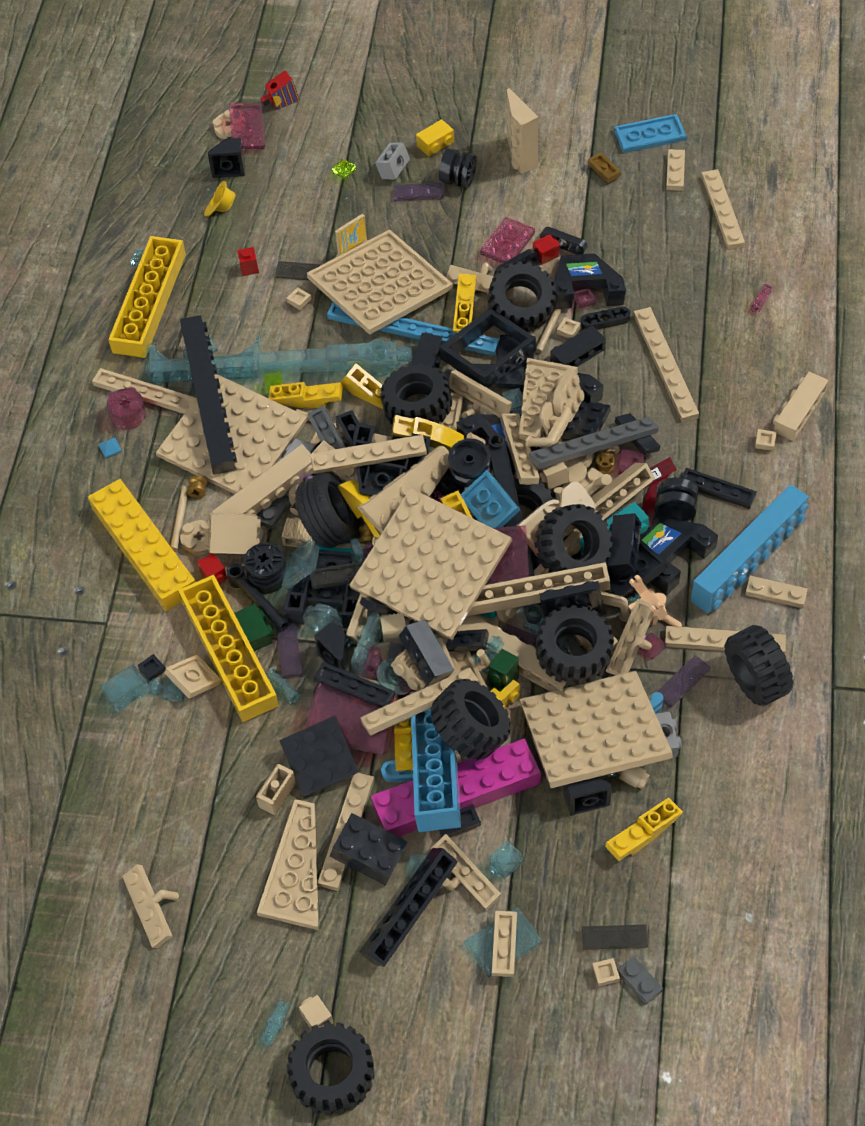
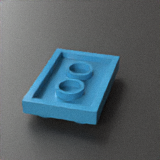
M487 470L461 494L466 506L478 521L497 531L520 511L516 503Z

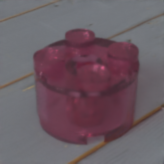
M124 388L111 392L108 395L107 409L114 426L121 427L123 430H132L141 425L142 420L146 418V409L143 398L136 388Z

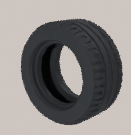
M322 472L298 485L295 492V504L300 520L310 537L321 547L334 548L356 536L359 531V518L357 519L338 489V486L343 483L335 475Z

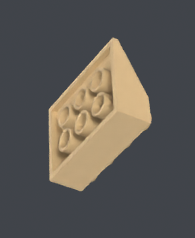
M508 88L507 140L511 163L514 169L523 174L538 166V116Z

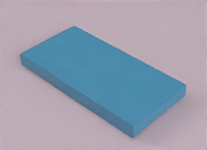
M677 114L614 127L615 135L623 153L686 141L687 139Z

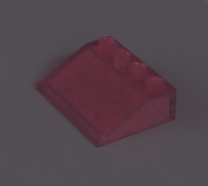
M320 683L317 685L306 728L335 715L351 749L382 755L387 754L392 726L370 736L363 726L360 717L380 708ZM395 694L391 703L397 701L398 694Z

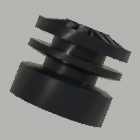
M447 148L440 162L439 181L450 185L455 181L456 186L460 187L462 185L463 188H469L476 173V154H468L465 151L460 156L459 150Z
M259 543L247 550L244 556L247 579L262 594H270L280 590L287 581V569L281 549L275 544Z

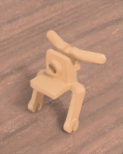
M639 575L635 576V580L630 579L629 583L641 596L640 600L653 604L650 607V610L654 613L650 622L651 626L656 625L659 619L671 626L682 627L681 622L667 614L665 609L666 596L664 594L656 593L654 588L647 589ZM636 602L628 606L630 612H632Z

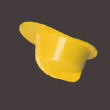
M225 181L218 185L214 196L205 209V217L211 215L214 211L225 212L231 208L236 194L227 188Z

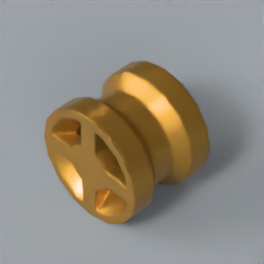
M608 452L598 454L596 457V470L610 475L614 471V456Z
M202 476L190 477L187 494L192 498H203L206 494L207 480Z
M367 525L360 526L359 532L361 537L359 543L373 544L372 539L374 535Z

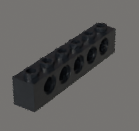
M432 848L359 953L374 965L385 967L458 861L445 849Z

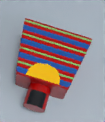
M286 70L265 84L267 94L260 98L264 107L272 103L276 109H281L300 101L293 79Z

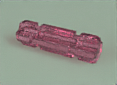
M764 284L762 286V290L759 291L751 305L752 312H760L761 307L771 293V285Z

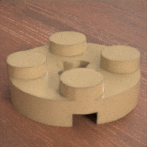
M226 110L213 120L215 134L222 139H227V137L238 138L245 132L246 124L244 117L233 110Z
M197 520L186 523L180 535L184 550L196 556L210 553L208 551L209 520ZM199 535L204 536L201 538V540H198L196 538Z

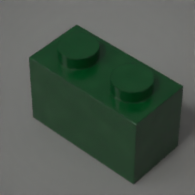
M256 604L234 613L253 651L273 643L271 638L274 635L270 624H265L266 617L262 609L258 610Z
M504 649L499 651L489 665V686L492 689H497L499 692L512 680L517 681L519 678V657Z

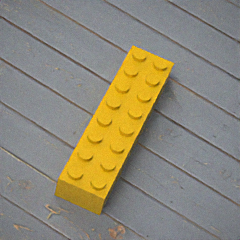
M150 236L108 339L112 353L146 358L186 256L183 240Z
M118 479L89 495L88 499L92 510L165 612L180 604L181 598L178 590L196 581L123 481Z
M209 576L179 589L181 602L242 723L278 707L277 695L215 576Z

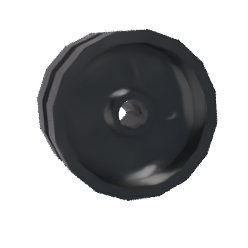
M472 438L460 440L449 451L450 472L453 480L458 485L469 487L486 470L490 473L492 471L489 449L480 440Z
M676 477L661 481L657 485L656 515L662 518L687 522L692 520L696 516L698 488L696 484L690 480Z

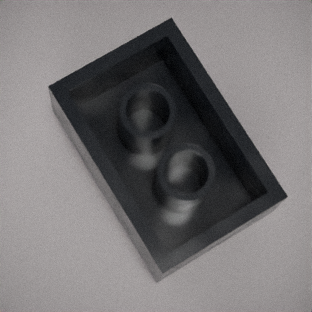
M351 813L329 857L386 886L408 842Z

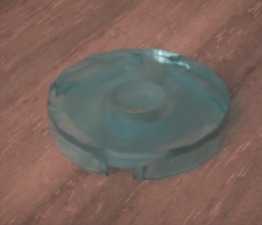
M316 604L315 607L308 606L303 615L305 624L316 632H319L332 621L337 626L342 625L341 616L339 617L337 615L338 612L327 605Z

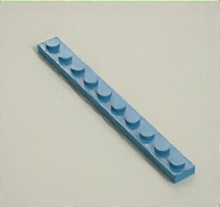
M332 302L327 313V319L359 326L338 305ZM403 317L378 330L420 340L421 333L442 336L443 343L456 334L452 328ZM481 335L463 350L494 357L499 346V339Z

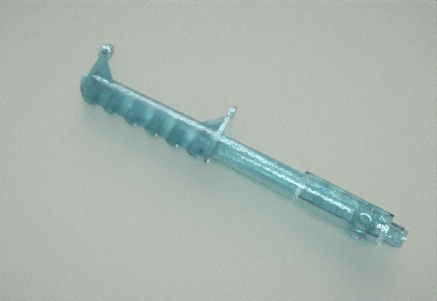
M256 336V342L240 354L214 356V360L211 361L212 364H216L217 375L226 379H260V374L347 371L355 364L364 370L372 369L373 373L377 376H385L390 372V368H398L399 364H409V362H412V348L397 346V341L385 342L381 339H375L370 343L326 345L325 348L261 352V337ZM156 342L148 345V354L150 356L149 363L146 365V374L149 375L151 384L193 381L188 358L168 359L157 351Z

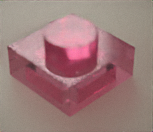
M590 289L574 292V300L580 309L596 304V298Z
M651 632L644 638L652 644L651 649L646 650L639 647V650L653 660L666 648V644Z

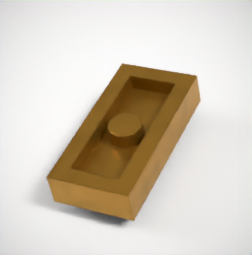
M601 152L588 159V165L607 183L621 176V171Z

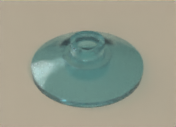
M395 658L384 660L377 668L376 676L378 683L394 690L395 695L408 693L411 688L408 686L407 681L402 676L397 675L391 666Z

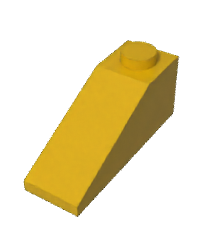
M355 364L341 380L342 386L352 395L383 409L380 396L382 384L359 365Z

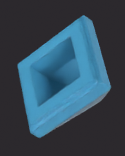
M116 438L98 444L105 459L122 452Z

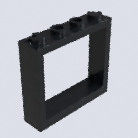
M491 308L439 346L441 360L486 388L496 384L498 380L507 375L537 350L536 338ZM495 326L521 344L484 372L458 353L491 327Z

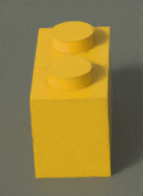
M441 119L416 134L417 147L430 157L454 142V129Z

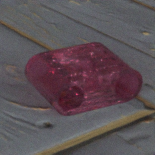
M622 449L618 475L622 474L634 463H643V453L641 451Z
M372 646L369 649L365 666L367 679L379 682L383 665L381 649L378 646Z

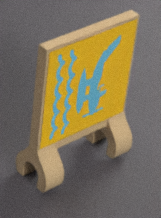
M363 214L335 231L338 250L336 257L368 241L365 216Z

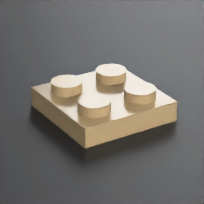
M197 654L171 665L165 670V674L189 699L220 685L221 679Z

